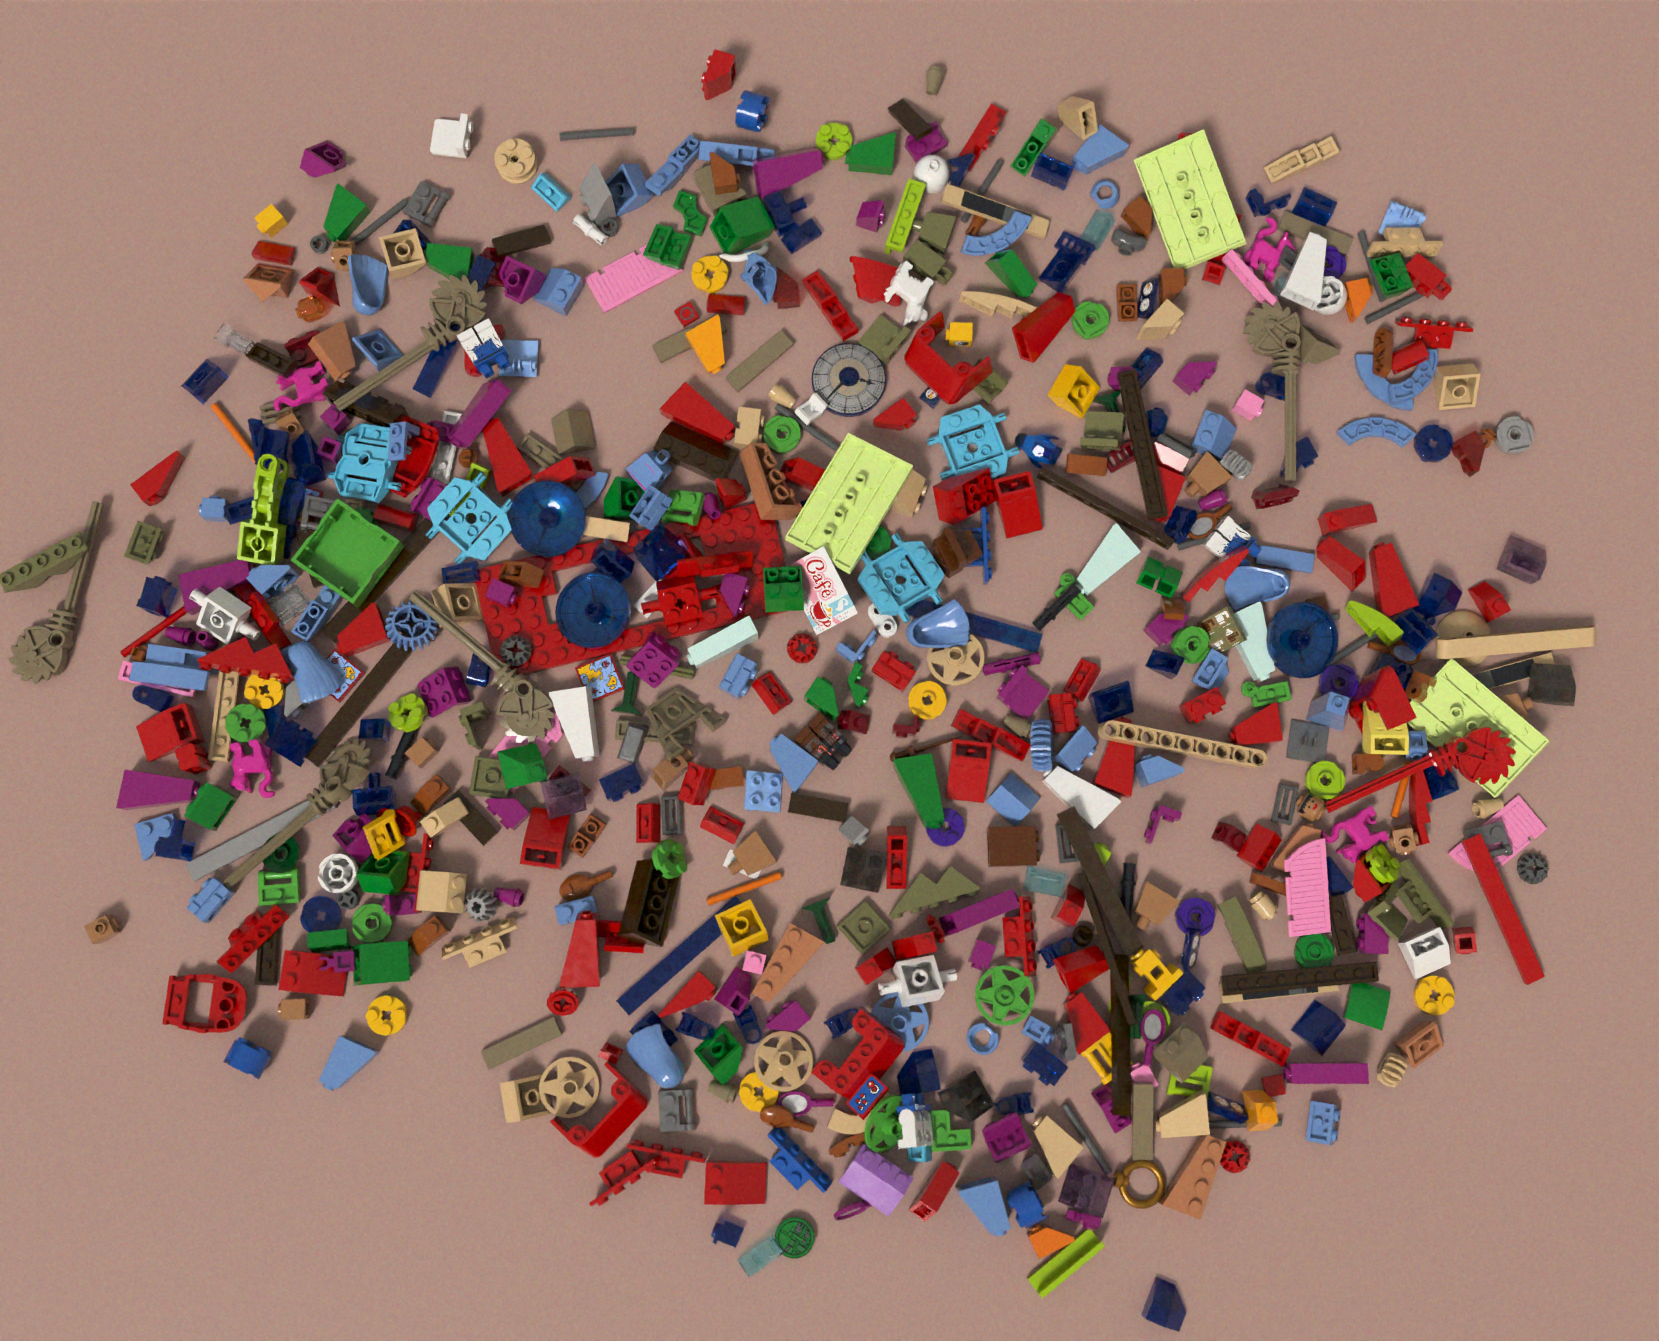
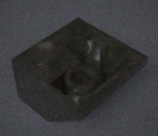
M1531 663L1527 697L1532 702L1574 706L1576 684L1571 666Z
M848 847L840 885L878 893L887 853Z
M975 1070L947 1085L937 1093L948 1112L969 1123L995 1106Z

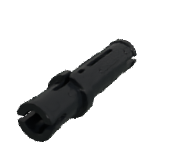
M1073 583L1048 608L1043 609L1044 612L1032 624L1041 631L1051 620L1054 621L1056 615L1082 591Z
M418 728L414 731L403 733L394 755H391L390 759L392 760L385 776L397 780L402 765L406 763L405 752L410 748Z
M1123 863V877L1120 881V884H1122L1121 902L1131 920L1134 885L1136 886V864Z

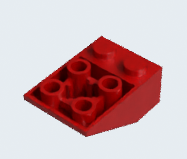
M988 467L947 478L933 486L939 520L951 525L958 524L980 511L981 507H987L995 502L990 468Z
M1027 471L993 480L994 497L1006 539L1043 530L1031 472Z
M187 703L166 709L136 726L148 762L175 753L176 748H179V745L184 742L191 741L192 744L205 742L193 706Z
M959 739L951 741L945 799L984 803L992 743Z
M532 807L523 841L520 864L562 870L571 812Z

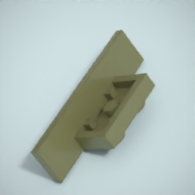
M1410 859L1399 862L1400 868H1398V871L1405 883L1399 887L1396 894L1417 924L1430 916L1441 930L1454 925L1455 922Z

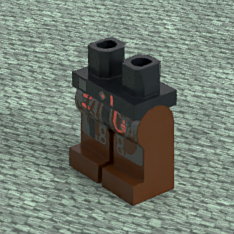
M821 712L808 723V727L805 726L794 738V741L817 759L822 766L825 765L833 771L840 764L834 755L839 751L846 758L852 752L847 739Z

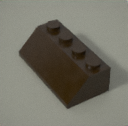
M336 381L322 395L332 405L334 401L354 389L355 386L347 381H344V383ZM371 392L342 410L376 426L390 428V423L402 422L405 415L409 417L404 406L397 403L392 405L384 397L378 396L376 398L372 396Z
M672 421L661 432L653 448L658 453L665 449L671 456L668 461L714 482L717 478H727L739 454L737 450Z
M652 859L637 861L618 935L632 942L663 947L679 877L674 879L664 878L661 870H656Z

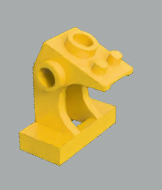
M1140 949L1135 955L1130 957L1132 960L1130 963L1135 966L1133 969L1141 977L1145 975L1149 980V984L1142 990L1147 996L1156 1001L1183 973L1171 963L1165 967L1159 960L1161 956L1154 949ZM1157 966L1161 972L1154 978L1150 972Z

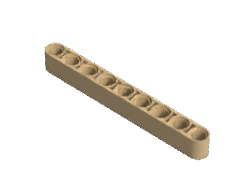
M1595 626L1437 638L1436 658L1453 659L1595 646Z
M1114 720L1104 722L1098 727V735L1104 740L1249 769L1259 768L1267 763V755L1264 751ZM1107 725L1112 729L1111 735L1106 732ZM1125 729L1130 732V738L1125 736ZM1144 733L1149 737L1148 742L1143 739ZM1162 737H1165L1167 740L1166 746L1162 744ZM1181 740L1185 743V749H1182L1180 746ZM1199 744L1203 746V753L1198 749ZM1217 748L1222 752L1221 757L1217 754ZM1236 751H1237V752L1239 753V755H1240L1239 760H1237L1236 757H1235V752H1236ZM1254 755H1255V756L1257 757V759H1258L1257 764L1253 761V756H1254Z

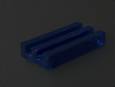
M472 561L441 568L443 584L480 581L478 576L480 572L477 569L479 563ZM472 567V570L447 575L448 572ZM468 575H473L472 577H467V578L458 579V580H454V581H449V582H448V580H451V579L460 578V577H464V576H468Z

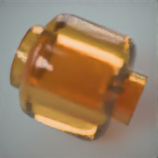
M316 296L299 300L298 308H296L298 318H302L307 323L322 319L326 312L322 299H318Z

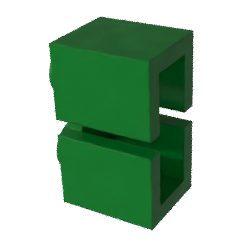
M1147 557L1136 583L1152 590L1156 579L1158 580L1160 577L1155 592L1171 599L1179 585L1183 572L1168 565L1165 568L1163 567L1164 563Z

